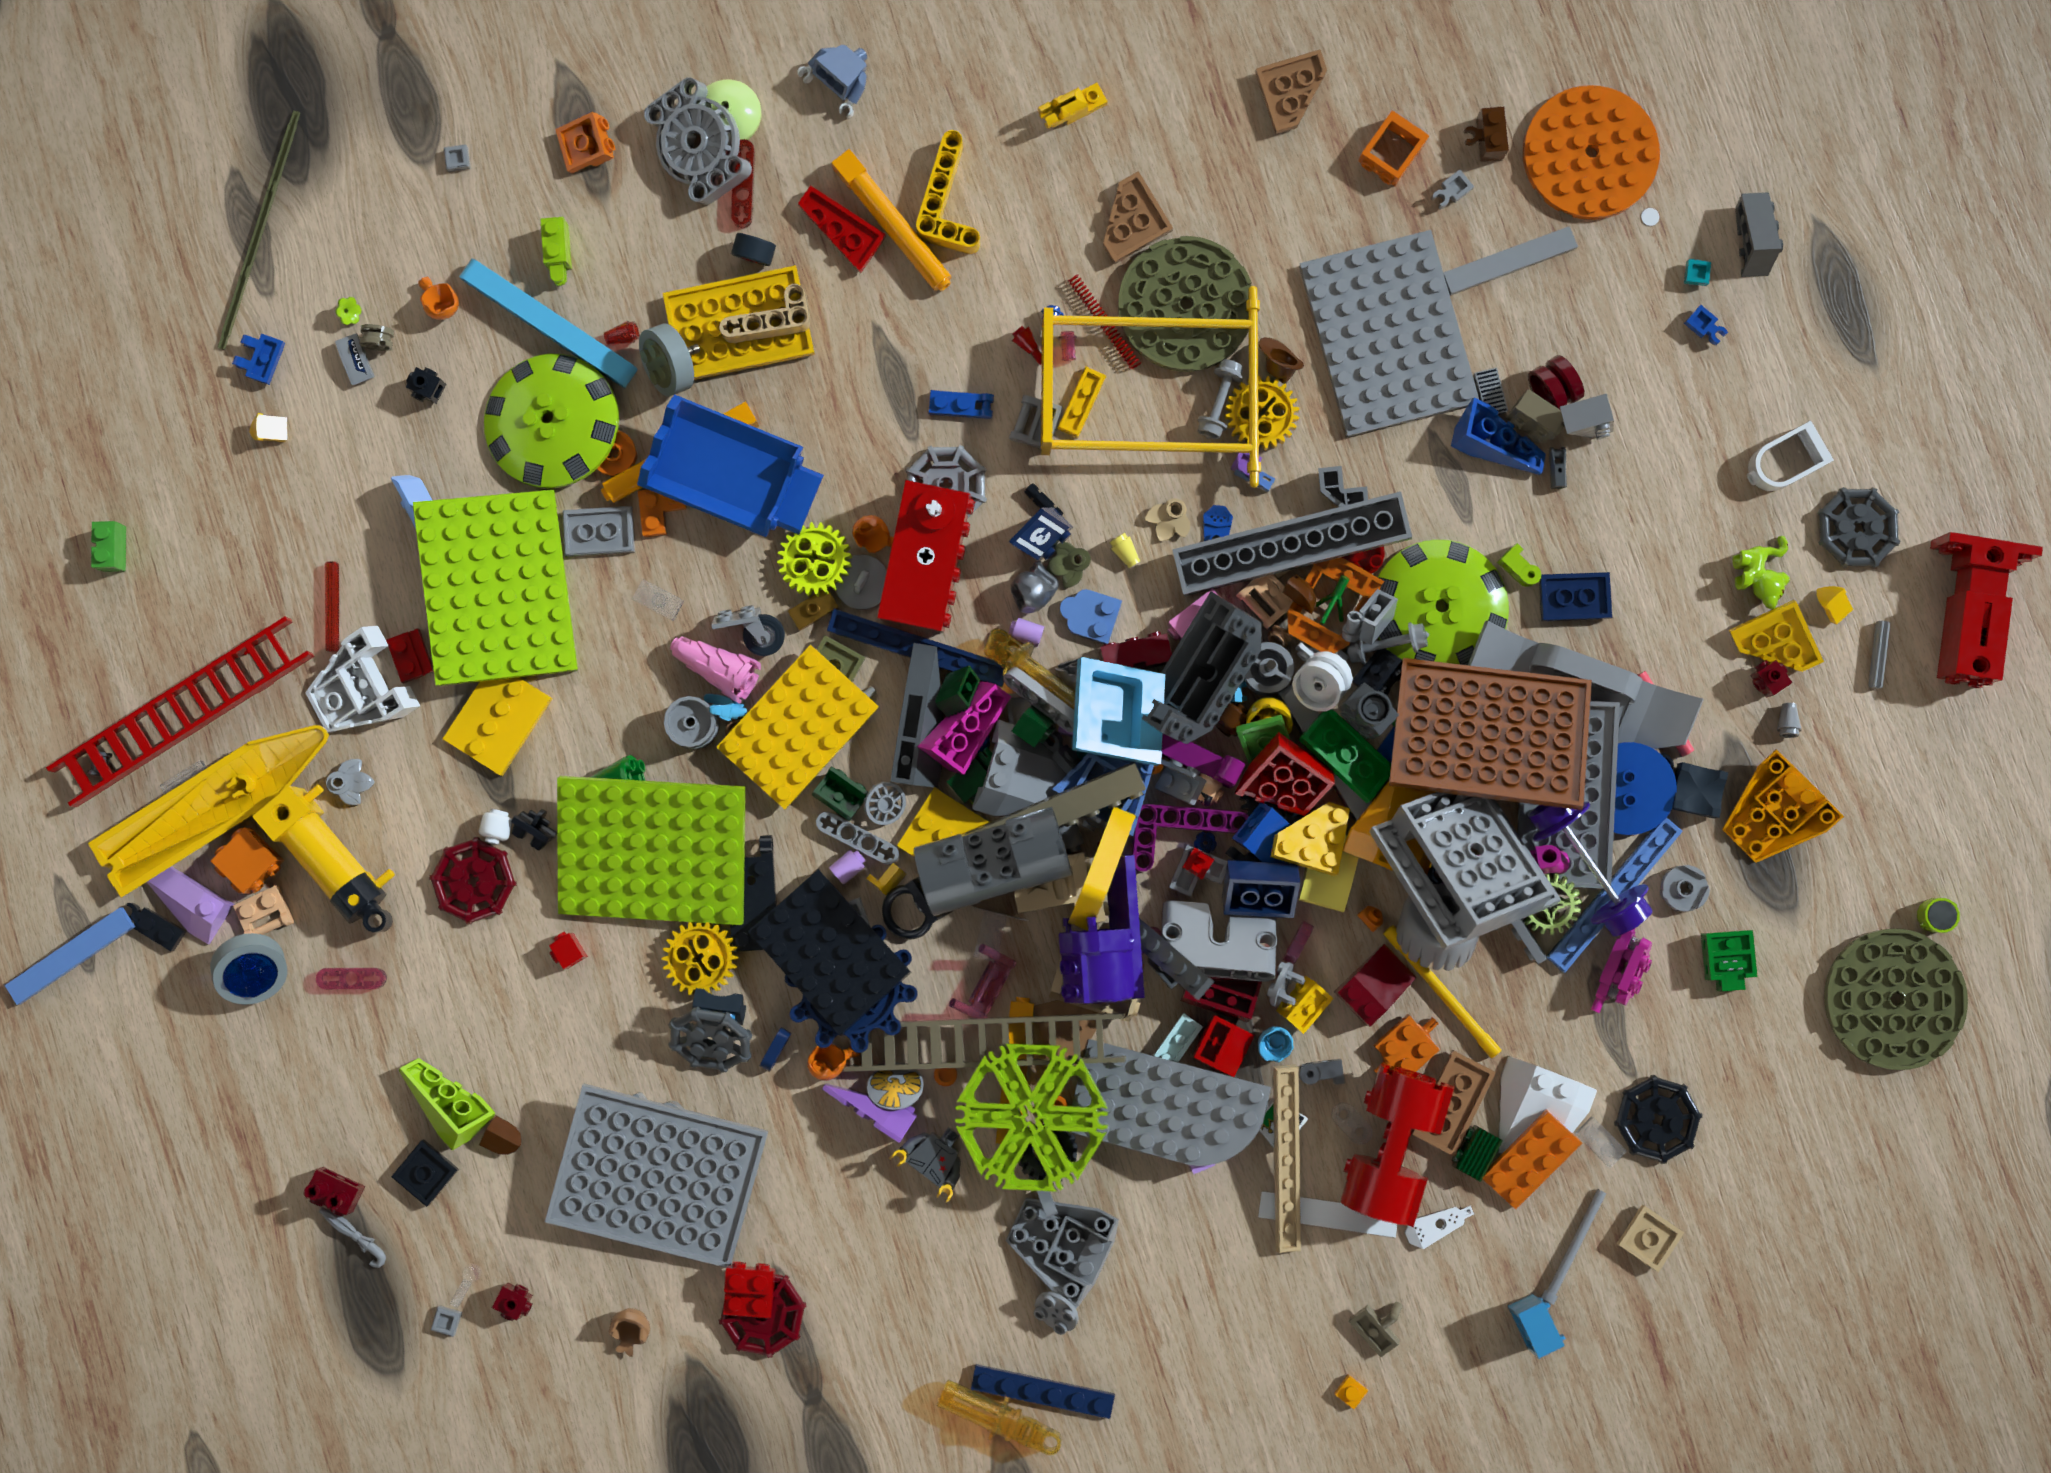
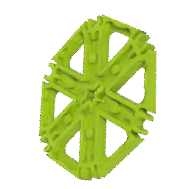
M1006 1043L1009 1053L1004 1045L999 1047L1002 1052L1001 1057H996L993 1051L988 1052L989 1058L993 1062L989 1061L987 1054L983 1057L957 1102L966 1103V1106H956V1110H963L965 1116L964 1118H956L955 1122H965L966 1126L956 1125V1128L981 1176L987 1168L990 1171L985 1175L986 1180L992 1174L997 1175L996 1187L1000 1186L1004 1179H1006L1001 1189L1057 1192L1054 1181H1056V1186L1060 1190L1064 1188L1061 1182L1064 1177L1068 1178L1069 1182L1073 1184L1075 1178L1071 1172H1073L1078 1180L1107 1133L1099 1132L1097 1129L1104 1130L1108 1128L1107 1124L1103 1125L1099 1122V1117L1108 1116V1112H1098V1108L1107 1109L1108 1107L1082 1058H1080L1076 1066L1074 1063L1078 1059L1077 1054L1071 1060L1065 1058V1053L1068 1050L1066 1047L1057 1055L1062 1045ZM1021 1054L1046 1055L1050 1060L1048 1067L1033 1091L1017 1063V1059ZM994 1072L1010 1104L978 1102L975 1099L974 1093L986 1073ZM1073 1075L1079 1076L1091 1096L1090 1105L1087 1107L1055 1106L1054 1103L1069 1078ZM1030 1110L1031 1113H1037L1038 1117L1035 1118V1124L1032 1121H1026L1027 1111ZM976 1127L1009 1129L992 1158H986L982 1154L973 1136V1131ZM1053 1131L1087 1132L1090 1135V1142L1077 1162L1068 1160ZM1030 1143L1047 1173L1043 1180L1018 1179L1014 1174L1015 1167Z

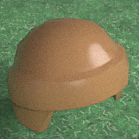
M627 1308L617 1312L611 1319L608 1332L612 1337L621 1342L615 1350L619 1353L625 1351L629 1357H632L634 1344L642 1345L646 1343L650 1333V1323L642 1311L635 1308Z

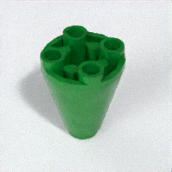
M632 755L619 759L589 778L645 781V764L641 759L637 760Z

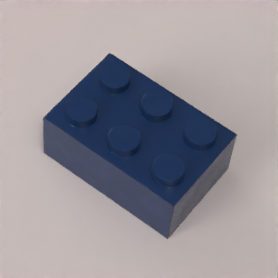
M1228 860L1222 892L1224 914L1294 918L1301 883L1298 865Z

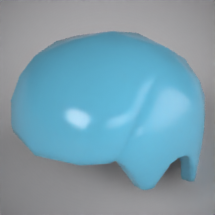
M1270 1027L1264 1030L1258 1038V1051L1265 1061L1281 1062L1291 1054L1294 1048L1293 1037L1282 1027Z

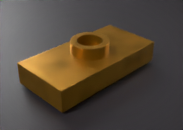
M821 590L819 597L816 594L788 610V613L799 631H802L832 613L834 609H838L839 606L830 592L826 595Z

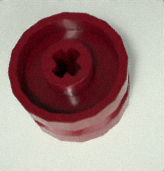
M1556 355L1545 363V367L1538 366L1528 374V381L1532 392L1558 409L1561 406L1567 405V403L1571 404L1579 401L1585 395L1584 386L1579 374L1572 364L1561 355Z

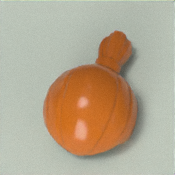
M423 277L418 281L419 286L425 290L420 300L425 313L435 320H445L457 312L459 306L458 296L449 284L440 283L433 285L429 277Z
M875 515L863 516L853 525L852 534L860 548L863 546L870 553L878 552L886 546L892 548L894 538L890 536L886 523L880 517Z
M834 1044L827 1048L816 1046L808 1057L807 1068L819 1080H832L842 1072L846 1060L858 1057L861 1053L855 1052L851 1046L844 1050Z

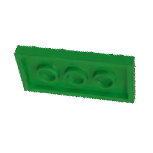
M1333 709L1322 711L1299 738V741L1365 803L1373 799L1390 777L1391 763Z

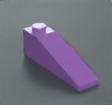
M827 1083L822 1088L845 1106L854 1107V1111L860 1117L874 1120L873 1126L898 1143L901 1142L917 1117L913 1106L901 1110H886L875 1105L868 1094Z

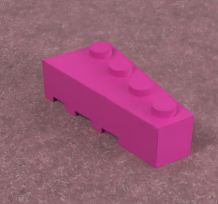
M981 681L978 684L969 709H965V711H961L957 715L945 717L917 747L949 771L964 775L1011 696L998 685Z

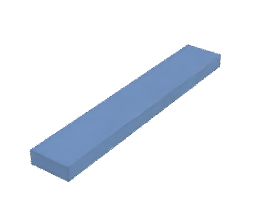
M118 908L7 983L5 987L16 1005H20L135 928V925L124 908Z

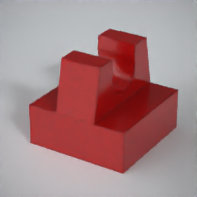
M1194 847L1182 868L1203 879L1214 859Z

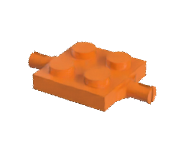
M1407 1014L1373 1045L1382 1056L1384 1061L1382 1064L1390 1065L1389 1069L1392 1070L1395 1067H1401L1417 1072L1440 1051L1429 1034L1439 1023L1431 1017L1427 1023L1421 1026ZM1379 1066L1374 1070L1376 1074L1378 1073Z

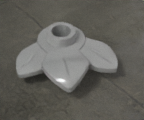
M351 759L343 762L338 771L331 773L327 777L326 787L331 793L339 795L344 803L359 805L361 803L359 793L370 789L375 782L369 775L360 772L362 760ZM335 779H341L343 784L340 787H336L333 782Z

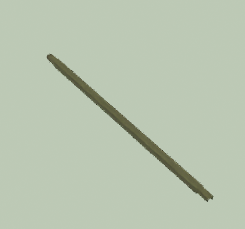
M294 110L283 138L218 345V348L225 350L228 338H230L300 116V112Z

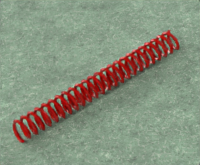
M1077 274L1072 279L1068 280L1070 281L1069 285H1072V288L1075 289L1074 292H1077V296H1080L1082 303H1085V307H1088L1087 310H1091L1090 314H1093V316H1095L1097 312L1102 310V307L1092 312L1100 304L1098 303L1094 307L1090 308L1093 304L1097 302V300H1094L1092 303L1088 304V302L1094 299V296L1089 298L1087 301H1084L1086 298L1092 295V293L1090 292L1085 297H1082L1089 291V289H1086L1083 293L1079 294L1082 290H1084L1087 287V285H1084L1082 288L1077 290L1078 287L1084 284V282L1082 281L1074 287L1076 283L1081 281V278H1079L1075 282L1071 283L1074 279H1076L1079 276V274ZM1105 311L1100 312L1096 316H1101ZM1101 326L1100 328L1103 329V332H1106V336H1109L1108 339L1111 340V343H1114L1113 346L1116 347V350L1119 351V354H1122L1121 357L1124 358V361L1127 362V365H1130V369L1136 368L1142 363L1139 362L1135 366H1132L1135 362L1139 360V358L1129 363L1133 358L1136 357V355H1133L1131 358L1127 359L1128 356H1130L1134 352L1131 351L1130 353L1124 356V354L1131 349V347L1121 352L1124 348L1128 346V344H1125L1123 347L1119 348L1123 343L1126 342V340H1123L1121 343L1116 345L1118 341L1123 339V336L1113 341L1116 337H1118L1121 334L1117 333L1115 336L1111 337L1114 333L1118 331V329H1115L1113 332L1109 333L1112 329L1115 328V326L1110 327L1108 330H1106V328L1109 326Z

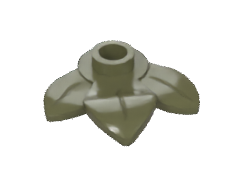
M1058 543L1054 547L1057 556L1049 561L1046 570L1053 575L1062 576L1064 588H1070L1081 581L1083 570L1089 567L1091 557L1088 551L1082 548H1075L1071 543ZM1081 555L1082 561L1077 564L1075 558Z

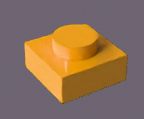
M1348 1374L1334 1394L1355 1410L1368 1392V1389Z

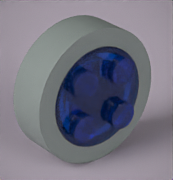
M249 933L230 938L218 947L211 959L210 969L214 987L221 997L232 1003L255 1004L267 1000L281 989L287 978V964L282 948L275 940L262 934Z

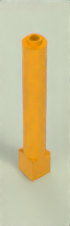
M848 149L831 162L834 172L848 189L855 193L934 291H944L948 288L952 278L950 273L872 180L866 168L853 152Z
M746 401L723 413L753 427H759ZM645 460L602 483L604 488L600 490L607 501L612 500L615 503L642 488L637 485L641 466Z

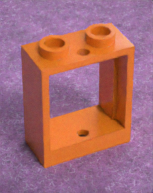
M1392 110L1361 153L1358 162L1361 163L1365 170L1373 171L1379 175L1384 183L1396 186L1424 147L1430 135ZM1387 128L1414 146V149L1398 171L1370 153Z

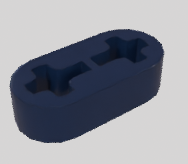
M782 1027L780 1028L762 1059L760 1067L769 1072L772 1070L792 1034L791 1032Z

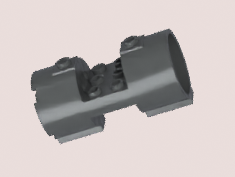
M1052 807L1008 819L1004 825L962 837L961 834H957L914 847V856L921 885L929 908L934 916L977 904L982 900L1019 889H1028L1072 876L1068 855Z

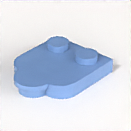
M1084 589L1079 591L1075 597L1065 598L1060 604V612L1064 618L1068 619L1067 626L1071 633L1108 644L1122 600Z

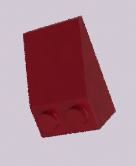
M1383 944L1334 993L1366 1026L1371 1027L1417 977Z

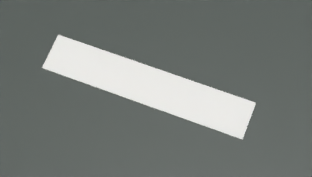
M1262 1191L1258 1217L1275 1220V1193ZM1300 1197V1224L1396 1238L1397 1224L1363 1215L1349 1209L1342 1203Z

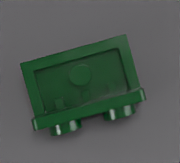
M831 766L826 776L813 791L812 796L850 822L864 804V798H866L868 791L862 784L848 778L842 770Z

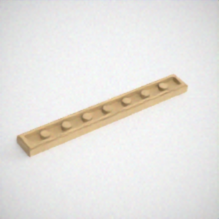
M1297 1065L1273 1066L1275 1240L1278 1253L1301 1251L1299 1070Z

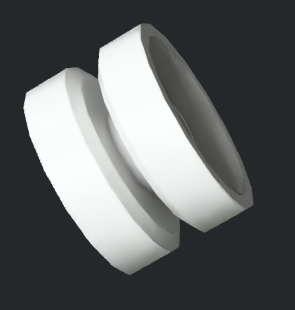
M1328 651L1317 652L1311 655L1294 675L1292 686L1295 696L1305 707L1314 711H1328L1337 705L1351 687L1353 677L1350 667L1340 656Z

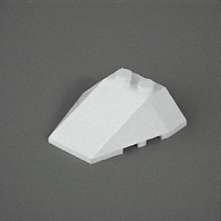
M1508 1056L1500 1077L1501 1100L1499 1103L1500 1122L1498 1138L1503 1141L1498 1152L1502 1154L1546 1109L1573 1133L1589 1113L1597 1090L1544 1068Z

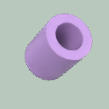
M1018 618L1017 622L1012 621L1008 634L1012 635L1011 640L1038 648L1045 626Z
M850 849L832 864L829 869L845 885L865 868L863 862L866 860L858 850L853 853Z

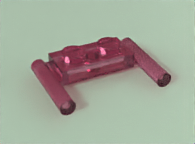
M981 944L978 951L993 959L994 962L989 961L968 1002L971 1005L969 1006L955 998H952L949 1002L950 1007L972 1018H987V1013H989L1008 978L1010 970L1016 966L1015 960L985 944Z

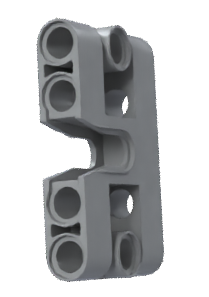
M1166 901L1163 903L1161 937L1208 977L1265 982L1275 979L1277 917L1230 915L1225 932V941L1218 943L1213 939V922L1209 904L1185 901ZM1167 935H1174L1176 936V938L1172 939L1169 938ZM1261 943H1266L1270 947H1264Z

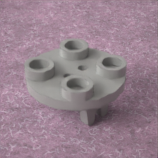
M1290 962L1280 963L1276 973L1279 975L1276 983H1271L1267 992V996L1270 997V1005L1277 1007L1281 1001L1293 1006L1295 1005V998L1287 995L1286 990L1289 983L1292 984L1294 981L1303 985L1305 980L1303 976L1293 972L1294 964Z
M1043 1292L1035 1301L1034 1316L1052 1327L1057 1334L1064 1335L1066 1331H1071L1076 1327L1079 1320L1077 1307L1057 1293Z

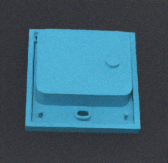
M1084 657L1077 659L1072 750L1154 766L1160 765L1162 733L1145 722L1142 717L1143 715L1148 716L1154 704L1151 702L1153 699L1164 703L1165 674Z

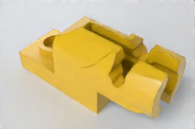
M1095 83L1083 90H1080L1078 87L1054 98L1051 102L1044 103L1038 107V113L1041 119L1045 118L1046 123L1044 125L1048 129L1064 122L1069 125L1106 106L1108 101L1098 83Z

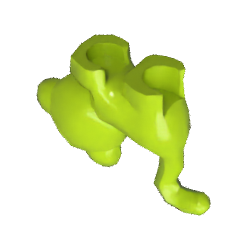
M1782 535L1777 538L1778 549L1756 546L1748 550H1741L1739 555H1734L1732 558L1734 569H1743V575L1735 577V587L1737 590H1745L1750 585H1753L1754 595L1762 600L1765 607L1771 610L1776 608L1778 600L1784 594L1785 586L1790 581V577L1784 572L1777 573L1776 571L1765 569V562L1768 556L1781 558L1788 552V542L1785 536Z

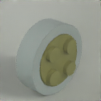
M666 323L644 330L639 338V351L644 369L654 387L665 396H672L690 389L694 382V368L691 356L700 353L699 346L695 344L687 347L680 334L671 325Z

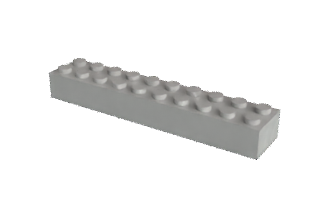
M1400 491L1172 550L1183 595L1188 596L1208 591L1212 588L1216 589L1412 539V534Z

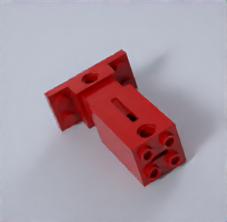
M1949 532L1931 540L1930 549L1938 550L1939 554L1952 555L1950 571L1957 572L1954 595L1947 597L1937 678L1945 679V683L1958 685L1960 682L1968 683V687L1983 688V685L1992 686L1994 682L2003 680L2013 598L2006 597L2009 573L2016 571L2017 566H2021L2022 563L2032 562V559L2041 557L2043 547Z

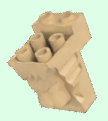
M1084 853L1068 856L1072 876L1028 889L1023 888L1014 891L1018 914L1072 903L1075 906L1086 880L1087 872H1089L1091 867L1089 857H1084ZM1107 901L1103 902L1096 917V922L1106 921V916L1110 915Z

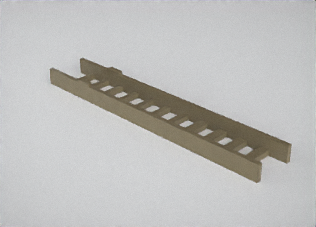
M1124 1013L899 1021L901 1027H907L908 1063L896 1064L894 1035H888L884 1031L885 1064H873L870 1031L868 1035L869 1046L865 1052H862V1065H847L844 1067V1072L978 1067L986 1055L985 1024L1002 1023V1044L1009 1053L1006 1043H1009L1008 1023L1025 1022L1026 1044H1033L1032 1022H1049L1050 1045H1056L1055 1021H1072L1074 1055H1078V1059L1074 1064H1078L1080 1058H1082L1084 1064L1125 1062L1126 1056L1104 1057L1103 1020L1123 1019ZM1079 1020H1096L1098 1057L1080 1056ZM978 1024L980 1061H964L962 1025ZM941 1025H954L956 1062H942ZM917 1026H930L931 1063H919ZM1026 1054L1027 1059L1017 1060L1019 1066L1049 1065L1050 1063L1049 1058L1033 1059V1054ZM1067 1056L1066 1059L1071 1060L1073 1056Z

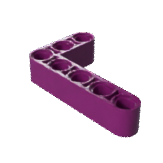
M1162 733V756L1176 760L1186 768L1188 766L1195 768L1202 774L1222 783V786L1229 789L1236 785L1245 763L1229 755L1222 758L1192 742L1185 744Z
M1144 804L1141 807V811L1149 809L1153 813V818L1151 821L1146 822L1141 819L1139 814L1134 831L1132 855H1135V869L1139 872H1146L1152 868L1157 827L1236 834L1239 829H1236L1233 825L1234 818L1242 817L1246 821L1249 816L1243 812ZM1166 811H1172L1176 815L1174 823L1169 824L1165 822L1163 815ZM1189 813L1198 815L1199 822L1197 825L1193 826L1187 822V815ZM1212 815L1221 817L1222 824L1220 827L1216 828L1211 825L1210 817ZM1141 832L1150 834L1151 841L1149 844L1143 845L1139 842L1138 836ZM1145 855L1148 857L1149 865L1146 868H1140L1137 865L1136 860L1138 856Z

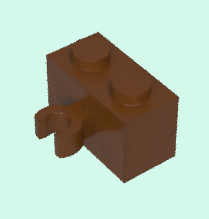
M1482 108L1476 118L1477 128L1468 126L1464 130V134L1470 133L1473 135L1472 139H1466L1465 145L1472 146L1479 142L1480 162L1503 160L1509 151L1505 108Z

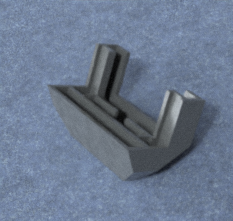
M1210 592L1161 674H1165L1164 703L1153 699L1151 702L1154 704L1148 716L1143 715L1142 719L1161 733L1185 744L1212 731L1261 651V622L1217 594Z

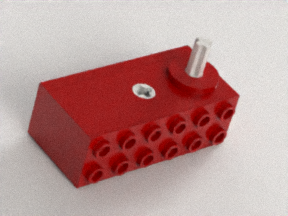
M905 480L877 618L942 632L945 631V628L950 627L952 615L948 614L949 606H954L956 592L953 591L954 582L959 583L961 569L958 568L959 560L964 559L966 550L965 545H962L964 537L968 538L970 524L967 522L968 514L973 515L975 501L970 493ZM929 552L933 558L932 560L928 559L926 563L922 556L927 555Z

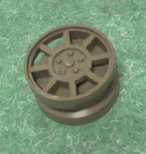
M374 324L361 325V333L363 335L359 340L360 346L378 351L392 350L393 343L391 338L394 337L393 329Z

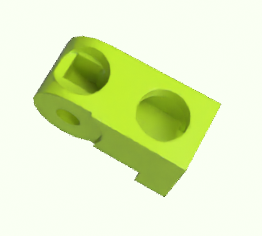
M1516 543L1511 546L1497 563L1520 585L1530 587L1541 579V570L1535 565H1530L1520 555L1524 549Z

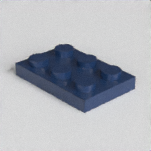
M1610 572L1541 575L1539 580L1541 621L1613 618Z

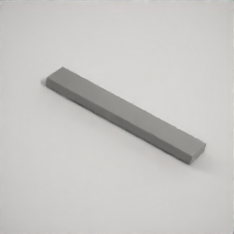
M1569 226L1443 272L1449 294L1453 295L1577 249L1578 245Z

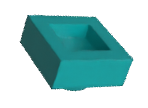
M1688 259L1685 267L1684 284L1707 286L1710 280L1711 262Z

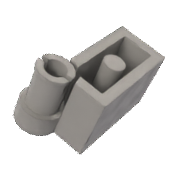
M1377 589L1359 612L1351 611L1347 614V621L1342 630L1343 639L1348 642L1361 640L1372 645L1394 618L1398 599Z

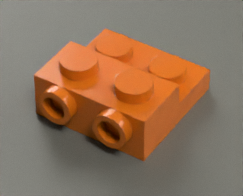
M588 113L555 129L567 172L574 173L589 165L596 167L614 158L615 144L612 139L608 138L606 131L609 130L608 121L597 113Z

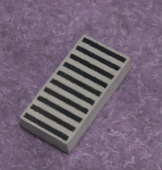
M1497 368L1474 373L1473 376L1479 399L1493 406L1499 412L1497 415L1507 413L1508 408Z

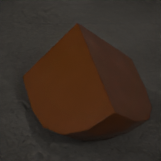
M1296 574L1295 577L1292 576L1287 581L1282 593L1312 615L1316 607L1314 589L1308 582Z
M495 1115L479 1145L491 1152L509 1155L518 1150L522 1139L520 1132L514 1125Z

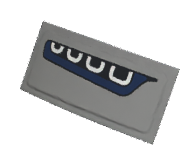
M357 333L335 341L352 385L375 377L366 358V351L364 347L359 345L360 338Z

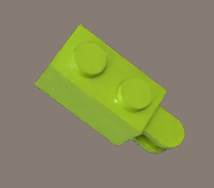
M564 217L540 218L543 263L550 271V277L557 286H563L567 282L566 270L572 269L569 225Z

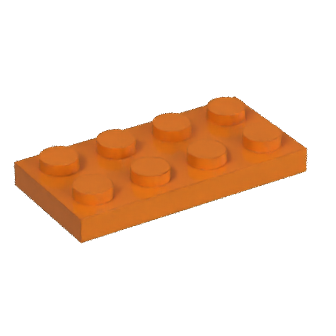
M1546 1109L1488 1167L1483 1180L1513 1208L1517 1209L1582 1142Z

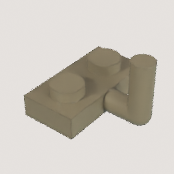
M1395 1302L1390 1314L1382 1320L1368 1305L1350 1317V1324L1380 1357L1398 1346L1400 1342L1388 1327L1398 1320L1402 1304Z

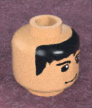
M1201 773L1199 776L1205 779L1206 783L1197 801L1204 806H1210L1213 802L1218 804L1224 794V791L1221 790L1222 783Z

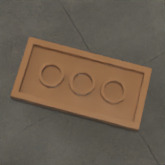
M1452 1050L1436 1082L1438 1085L1441 1082H1445L1455 1086L1441 1135L1413 1129L1411 1134L1455 1157L1496 1072Z

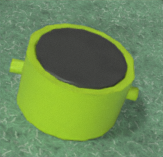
M1930 898L1919 906L1917 920L1920 923L1919 926L1928 932L1946 933L1952 931L1958 925L1960 912L1957 904L1947 898Z

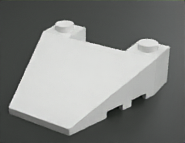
M378 626L361 627L342 641L339 651L329 659L330 663L318 674L305 692L322 726L328 733L403 718L420 707L410 686L396 687L389 691L372 657L388 647V644Z

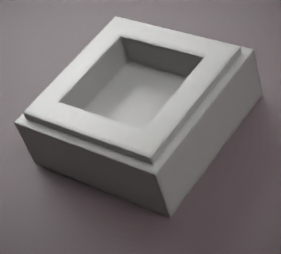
M466 144L444 147L445 163L448 172L471 169L469 151Z
M438 1306L431 1330L452 1337L455 1336L462 1312Z

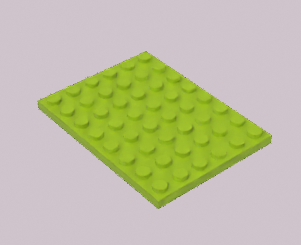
M554 490L413 502L435 685L444 686L577 671V659Z
M559 776L557 778L558 914L697 923L709 922L729 925H742L744 923L745 786Z

